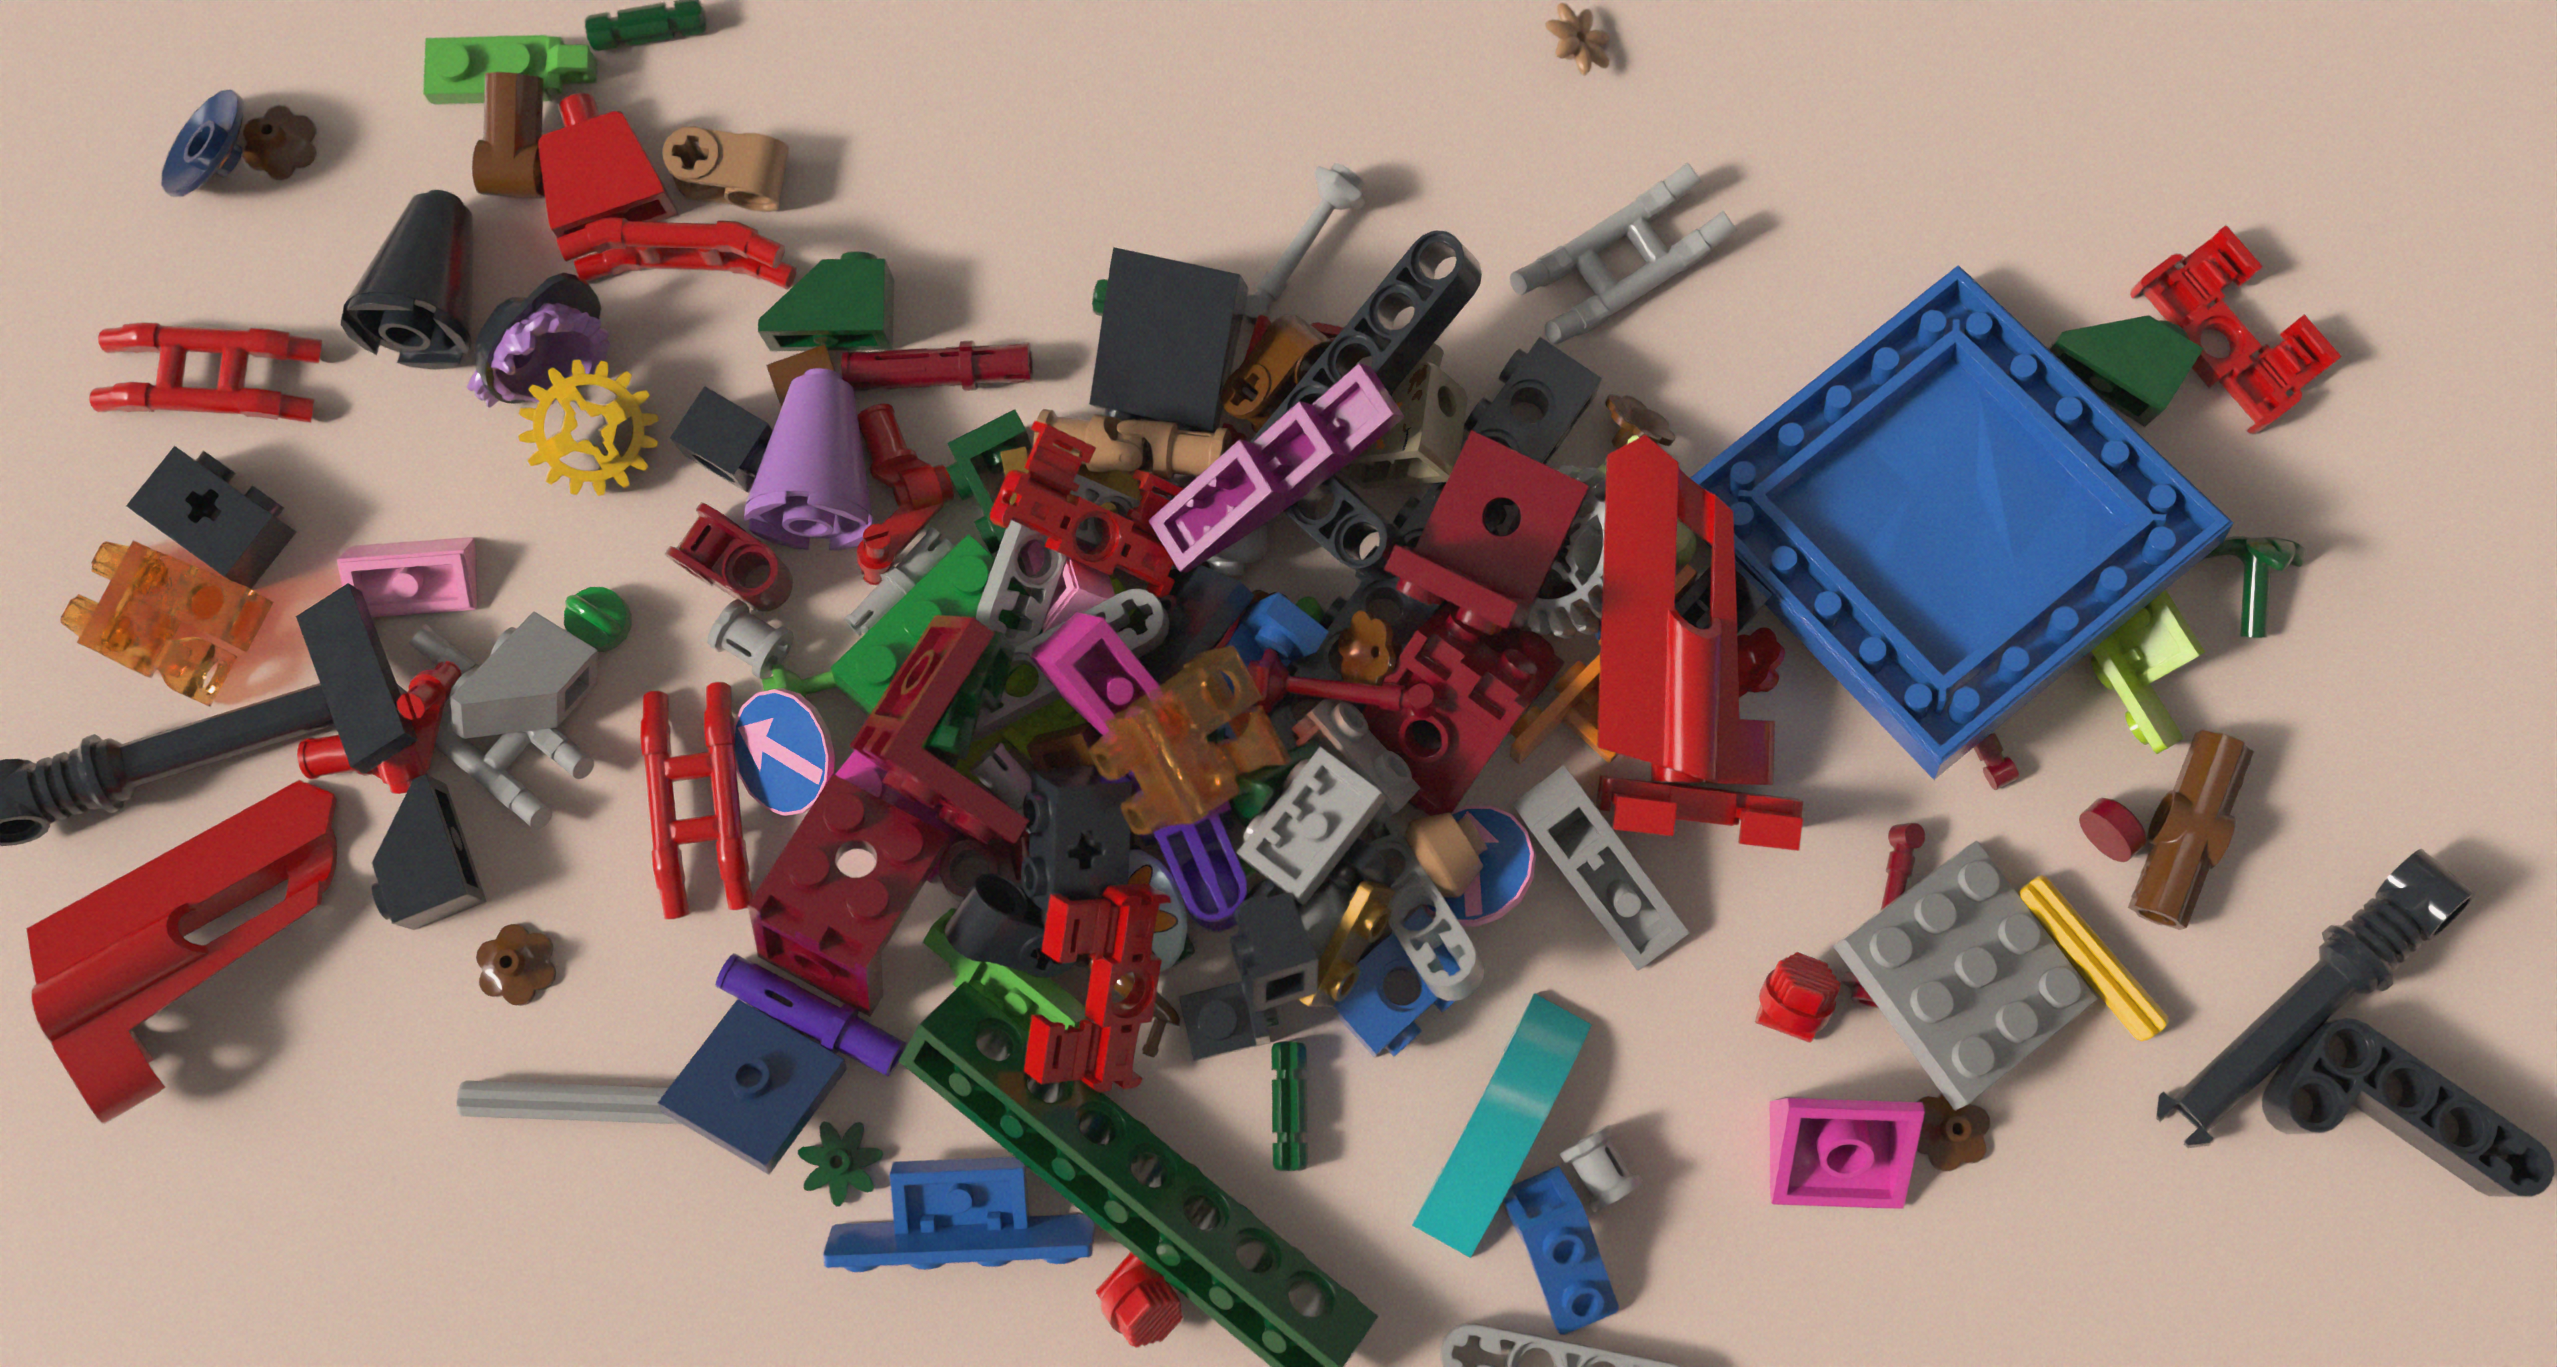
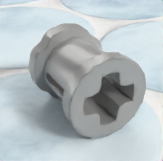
M736 599L724 608L714 622L707 643L718 652L727 650L751 665L752 674L759 679L768 678L773 674L772 665L782 664L793 643V632L783 626L775 629L749 612L750 608L746 603Z
M1610 1125L1595 1131L1560 1153L1564 1162H1571L1590 1193L1592 1198L1588 1205L1592 1212L1599 1211L1616 1202L1644 1183L1640 1174H1631L1611 1139L1614 1132Z

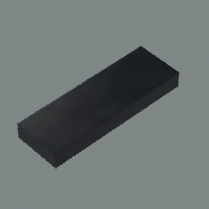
M347 583L297 615L298 624L350 767L365 774L418 741L411 720L405 718L398 710L397 702L401 697V693L362 591Z

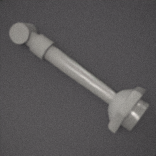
M1334 163L1330 170L1321 166L1316 168L1315 178L1322 201L1290 243L1272 271L1266 272L1256 287L1258 289L1256 294L1247 296L1244 315L1251 324H1256L1258 315H1264L1269 318L1270 311L1268 307L1281 296L1287 287L1286 281L1300 263L1334 209L1345 210L1354 208L1358 210L1365 205L1363 193L1360 191L1364 186V182L1347 167Z

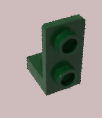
M1016 409L947 443L956 462L945 468L962 501L972 496L976 499L984 516L975 520L974 523L991 555L998 552L1006 528L995 525L990 520V512L994 504L979 475L990 471L991 474L1004 472L1000 453L1002 451L1026 447L1027 451L1032 449L1027 430ZM1018 553V559H1017L1018 562L1021 561V557H1020L1019 553Z

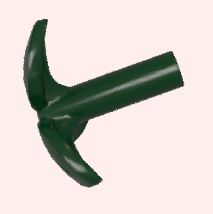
M2233 536L2225 538L2223 543L2201 561L2216 556L2233 555L2243 562L2244 579L2240 636L2267 638L2271 567L2278 571L2285 570L2289 564L2301 567L2306 550L2297 542L2278 537L2250 538L2246 536Z
M1226 728L1217 730L1213 747L1214 771L1221 787L1225 790L1233 815L1245 828L1256 817L1255 815L1261 812L1267 805L1273 793L1272 787L1285 782L1290 772L1298 763L1305 759L1310 760L1320 746L1315 739L1245 771L1236 768L1230 760L1225 741Z

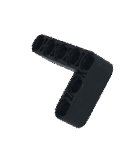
M1434 230L1423 234L1413 243L1250 442L1253 443L1299 401L1312 405L1351 371L1360 360L1368 356H1372L1371 367L1391 395L1476 293L1481 284L1482 271L1480 263L1456 236L1446 231ZM1456 257V264L1452 272L1444 278L1434 279L1435 270L1438 265L1447 258ZM1414 307L1411 321L1404 328L1394 330V320L1398 313L1405 308ZM1335 474L1283 511L1344 565L1369 579L1382 580L1394 575L1384 569L1395 545L1406 546L1405 538L1393 524ZM1333 493L1334 504L1330 513L1324 518L1317 520L1315 515L1316 505L1323 496ZM1378 532L1380 541L1376 552L1371 557L1361 560L1359 552L1364 538L1371 533Z

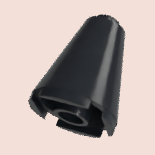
M430 190L427 193L413 196L346 300L340 324L347 336L363 349L377 355L379 346H383L400 353L397 360L399 364L432 370L454 368L461 363L463 354L467 356L472 343L473 215L458 196L444 190Z

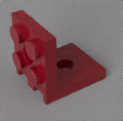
M1471 430L1416 547L1395 545L1384 570L1400 577L1395 587L1397 590L1428 605L1433 603L1441 605L1443 599H1446L1460 606L1456 615L1457 619L1485 633L1492 635L1495 632L1500 634L1503 627L1506 629L1522 628L1591 486ZM1498 499H1511L1520 509V524L1512 534L1502 537L1496 536L1486 525V511L1490 504Z
M1450 601L1415 632L1395 662L1393 672L1385 677L1381 685L1383 686L1384 683L1404 685L1405 689H1410L1416 684H1427L1433 689L1437 703L1436 712L1429 718L1421 719L1414 716L1409 709H1402L1401 712L1381 709L1379 705L1367 704L1362 712L1367 721L1369 731L1387 751L1396 753L1408 765L1412 779L1420 787L1409 801L1429 816L1447 812L1452 814L1515 723L1551 683L1565 663V661L1554 654L1552 645L1539 634L1528 630L1522 631L1519 628L1506 629L1504 627L1500 634L1495 632L1492 635L1485 633L1457 619L1456 615L1460 606ZM1426 720L1433 723L1441 733V747L1430 749L1419 744L1413 735V722Z
M935 615L849 747L887 771L888 773L882 780V783L914 803L918 800L933 809L936 805L941 807L935 817L967 838L971 835L985 844H989L993 836L1016 843L1030 820L921 748L995 633L973 617Z
M832 774L748 903L758 957L871 1017L884 996L881 953L949 845V834ZM862 849L873 855L876 864L867 875L850 877L839 870L837 864L840 857L850 850Z

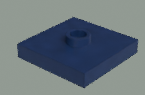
M737 999L657 1103L662 1113L770 1175L845 1073L847 1066L845 1059Z

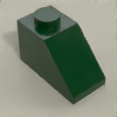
M853 251L842 254L840 259H822L758 319V332L770 351H807L825 344L828 351L893 350L894 278L885 258H877L874 254Z
M2150 315L2063 331L2048 347L2059 360L2105 403L2144 427L2167 408L2204 349L2189 340L2186 331L2178 325L2169 321H2158Z

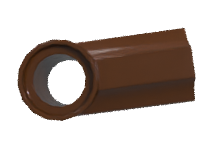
M485 72L483 139L478 140L472 159L473 182L476 191L480 195L536 199L545 197L538 146L539 138L542 136L544 78L510 72Z

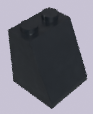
M1114 247L1089 404L1105 410L1104 415L1119 418L1122 421L1130 419L1141 420V418L1153 421L1176 423L1179 430L1215 433L1219 428L1223 410L1221 394L1223 386L1231 374L1249 288L1242 276L1236 273Z

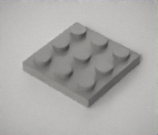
M1977 840L1963 848L1833 946L1954 1110L1972 1102L2097 1000L2096 996Z

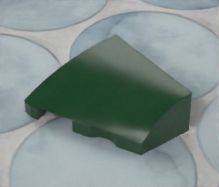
M992 630L995 632L929 734L924 750L950 767L956 768L958 759L967 760L981 707L997 711L999 709L1015 652L1014 646L1002 632Z

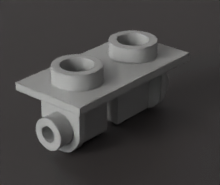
M1325 698L1291 728L1300 738L1295 742L1298 746L1315 739L1322 749L1382 791L1387 800L1372 818L1378 826L1394 813L1396 814L1420 789L1418 784L1412 779L1411 771L1405 761L1396 753L1386 750L1369 731L1363 714L1348 702Z

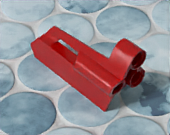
M1645 434L1607 454L1597 748L1651 763V781L1773 785L1775 721L1740 719L1733 510L1716 495L1708 492L1689 478L1679 468V462ZM1677 519L1712 546L1710 625L1708 629H1701L1691 625L1680 616L1675 608Z
M298 780L26 928L36 985L31 990V999L37 1021L85 1102L102 1124L108 1123L166 1088L149 1064L154 1060L150 1051L133 1029L321 905L322 893L329 888L337 864V843L332 829L337 799L333 793ZM288 879L285 899L265 912L206 945L191 943L184 938V936Z

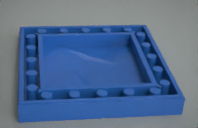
M1959 265L1690 477L1699 486L1716 495L1733 510L1735 561L1773 594L1765 603L1769 610L1805 645L1933 780L1944 773L2075 665L2081 658L2223 543L2234 524L2231 519ZM1704 541L1712 549V546Z

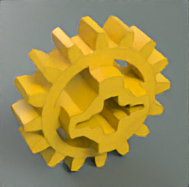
M580 359L572 360V376L564 378L554 367L547 370L553 385L548 390L532 384L528 390L539 400L536 408L525 407L519 409L520 416L533 421V429L518 434L519 442H535L538 448L527 459L530 466L540 465L546 461L551 468L547 473L545 481L552 485L564 475L570 478L569 490L570 494L578 495L583 482H592L598 496L605 495V480L612 477L623 488L627 487L629 481L624 470L632 465L637 469L645 471L648 465L638 453L641 447L655 448L658 444V441L654 438L644 435V426L652 425L659 421L657 414L642 413L639 405L644 403L650 396L648 391L642 390L631 394L626 389L632 377V374L628 371L620 374L615 380L608 378V363L605 361H599L594 374L585 373ZM576 386H600L611 391L617 397L604 405L587 402ZM556 398L564 411L561 429L546 439L544 431L545 417L551 403ZM571 401H575L581 411L584 410L590 417H596L600 414L604 417L606 424L600 427L599 434L602 437L600 442L606 449L605 454H602L598 446L592 445L586 438L577 441L573 439L571 432L577 428L578 423L574 417L576 413L570 404ZM630 417L632 424L631 439L627 449L620 456L613 445L617 425ZM573 451L593 455L601 469H577L565 464L560 458Z

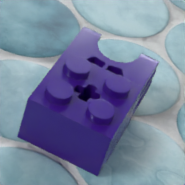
M1178 688L1166 693V695L1184 715L1185 719L1138 763L1130 760L1108 739L1100 743L1111 768L1132 781L1138 797L1131 800V815L1145 847L1156 842L1158 843L1183 897L1190 917L1195 924L1204 930L1224 932L1238 925L1234 917V911L1247 898V883L1244 872L1226 834V830L1234 827L1231 807Z

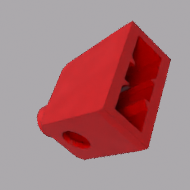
M587 93L573 94L560 101L558 108L565 127L543 134L538 141L548 222L557 238L584 229L585 224L607 217L626 218L627 221L658 222L678 215L674 202L622 111H612L600 115L594 97Z

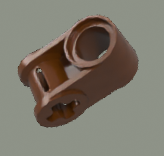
M1294 314L1283 315L1275 319L1267 327L1262 339L1240 367L1228 377L1221 394L1223 407L1233 417L1250 421L1252 430L1257 434L1272 416L1267 411L1268 408L1272 406L1277 410L1333 341L1301 317ZM1244 387H1247L1253 393H1255L1257 397L1254 400H1252L1245 393H1243L1242 389Z

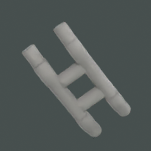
M1688 162L1664 181H1659L1648 191L1638 196L1634 202L1566 245H1560L1551 252L1537 258L1535 262L1511 273L1510 284L1519 295L1528 293L1540 286L1545 287L1566 276L1575 267L1594 291V296L1545 324V334L1550 342L1559 344L1575 335L1580 336L1594 329L1623 307L1680 271L1684 272L1710 254L1713 248L1737 231L1732 221L1722 211L1700 229H1695L1668 250L1652 229L1649 222L1677 204L1681 197L1702 182ZM1627 235L1647 264L1617 282L1597 253Z
M426 624L409 642L411 646L436 666L442 661L443 664H445V661L454 662L459 666L462 675L468 670L476 671L480 667ZM397 684L401 695L407 693L406 690ZM450 702L443 710L435 747L533 829H541L547 825L551 819L552 811L526 786L506 772L528 744L532 742L576 779L587 777L594 767V760L557 728L503 734L485 755L466 738L463 739L453 733Z

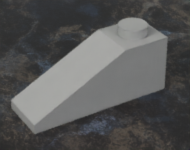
M1564 765L1512 803L1528 828L1637 971L1690 933Z

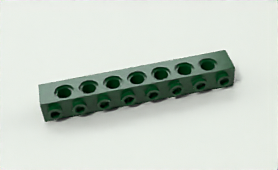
M964 981L918 1025L898 1062L1147 1266L1161 1274L1164 1280L1269 1366L1344 1367L1379 1316L1359 1301L1351 1291L1343 1288L1306 1258L1299 1249L1291 1246L1259 1220L1251 1210L1238 1203L1206 1177L1197 1166L1185 1160L1153 1134L1145 1124L1132 1117L1103 1092H1097L1082 1080L1041 1084L1024 1072L1029 1032L999 1009L992 1000L983 996L969 983Z

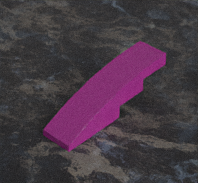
M1358 363L1312 405L1299 401L1253 443L1238 440L1148 521L1178 570L1187 573L1299 501L1354 460L1405 418V416L1373 368Z

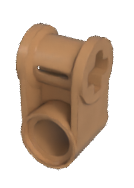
M696 126L680 128L666 139L663 146V160L669 172L673 175V180L678 190L686 198L695 201L735 205L758 212H771L779 209L789 147L784 142L758 133L738 134L703 129ZM686 167H687V168H693V167H694V170H687Z

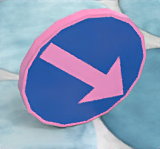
M784 688L758 692L742 705L733 725L737 773L749 795L766 810L783 816L807 812L832 774H834L835 753L830 731L818 709L801 694Z
M1465 806L1454 810L1451 814L1456 822L1468 816L1488 848L1478 855L1484 867L1462 896L1459 898L1443 897L1461 926L1478 927L1502 918L1521 902L1533 881L1536 854L1529 833L1512 814L1493 806ZM1423 904L1422 906L1435 918L1436 908L1429 904Z

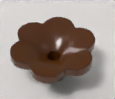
M277 105L271 107L263 118H254L245 125L243 136L247 145L243 151L244 161L254 170H265L274 180L288 179L296 168L307 167L315 160L316 149L312 144L317 131L315 124L307 116L294 115L286 106Z
M1610 394L1605 400L1606 407L1612 412L1611 418L1621 426L1611 441L1616 449L1626 445L1628 439L1634 435L1640 438L1646 434L1656 444L1659 443L1665 446H1671L1675 441L1676 436L1668 429V421L1659 413L1647 409L1636 398L1624 395L1621 398L1615 394Z
M1370 611L1356 612L1351 619L1350 627L1345 628L1340 633L1338 649L1343 657L1341 674L1345 682L1381 686L1384 676H1388L1393 672L1395 662L1402 653V647L1399 641L1392 639L1393 633L1389 622L1385 619H1376Z
M518 924L504 926L498 933L496 940L484 942L477 950V963L483 970L479 978L481 990L488 996H503L508 1003L515 1006H523L530 1003L535 996L536 990L550 987L556 978V968L550 961L554 950L551 939L541 933L529 934L528 930ZM511 958L512 964L510 967H507V961Z
M1942 1092L1938 1097L1926 1096L1916 1101L1923 1103L1925 1111L1916 1152L1928 1154L1929 1161L1935 1169L1953 1171L1962 1162L1976 1163L1984 1157L1986 1143L1983 1136L1987 1133L1991 1124L1986 1110L1982 1107L1971 1105V1103L1954 1110ZM1954 1124H1956L1959 1128L1957 1135H1955L1952 1131V1126Z

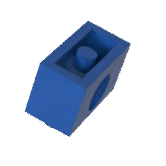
M1420 907L1404 921V928L1411 931H1419L1428 927L1433 920ZM1392 932L1357 964L1360 972L1350 993L1342 1001H1336L1334 1006L1329 1008L1373 1057H1376L1384 1048L1395 1057L1423 1031L1415 1022L1417 1018L1433 1004L1443 1013L1455 1001H1446L1438 998L1428 988L1398 938ZM1444 942L1432 949L1449 977L1461 970L1458 962L1454 960ZM1397 970H1404L1413 974L1420 986L1418 999L1409 1005H1397L1391 1002L1383 990V981L1388 974Z

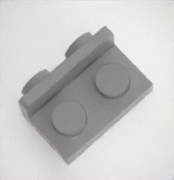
M1321 747L1310 760L1305 759L1294 767L1286 779L1283 795L1269 812L1264 811L1253 819L1244 833V844L1237 852L1252 869L1262 876L1265 875L1284 891L1290 892L1291 896L1303 905L1307 903L1387 800L1382 791Z

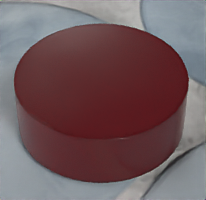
M2098 798L2079 817L2082 831L2090 842L2100 852L2115 861H2129L2146 844L2145 830L2140 821L2128 808L2113 799Z

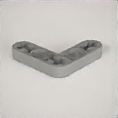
M1076 474L1073 482L1080 485L1077 492L1071 491L1069 493L1099 506L1106 502H1111L1115 505L1119 515L1130 519L1126 516L1129 509L1133 510L1134 506L1138 507L1140 501L1078 474ZM1089 517L1078 526L1076 540L1096 548L1101 542L1102 536L1095 529L1094 517ZM1011 521L1008 529L1005 530L978 605L976 620L990 630L1002 632L1015 648L1038 636L1041 631L1067 557L1044 547L1048 539L1047 536ZM1035 540L1043 548L1044 563L1036 574L1026 576L1018 566V553L1026 542ZM1126 544L1124 545L1120 555L1124 554L1126 550ZM1172 565L1171 570L1177 569V567ZM1009 582L1032 587L1031 595L1019 594L1020 592L1008 590ZM1002 609L1012 610L1013 614L1020 617L1019 625L1016 629L1006 628L1003 622L998 621Z

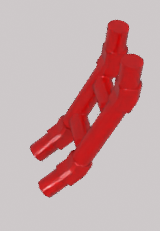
M607 217L585 224L584 229L556 238L564 260L568 262L576 259L573 261L576 272L586 282L609 274L614 276L628 270L642 271L643 268L709 270L747 274L758 280L763 279L788 290L792 286L797 274L796 267L782 261L785 253V246L764 237L758 233V230L736 221H717V224L627 221L626 218Z
M144 322L124 324L122 327L107 328L99 333V346L106 353L128 351L134 353L160 352L155 385L145 382L116 383L114 386L93 389L89 396V402L91 407L97 412H154L155 410L242 414L246 417L274 420L280 418L307 423L312 421L314 399L286 395L280 391L245 388L249 355L257 358H271L284 361L290 359L319 364L322 346L321 339L290 335V332L272 329L250 328L249 330L161 326L159 323ZM187 352L222 354L217 388L183 387Z
M713 682L706 687L704 731L708 752L670 757L672 756L671 727L669 725V697L662 691H650L643 696V719L640 726L641 750L645 761L653 850L651 851L656 887L660 893L664 919H678L690 914L684 884L686 879L682 852L679 849V845L717 840V859L721 880L724 882L728 909H746L753 897L749 880L750 870L746 842L743 839L736 773L732 689L725 682ZM711 777L715 814L676 820L673 782Z

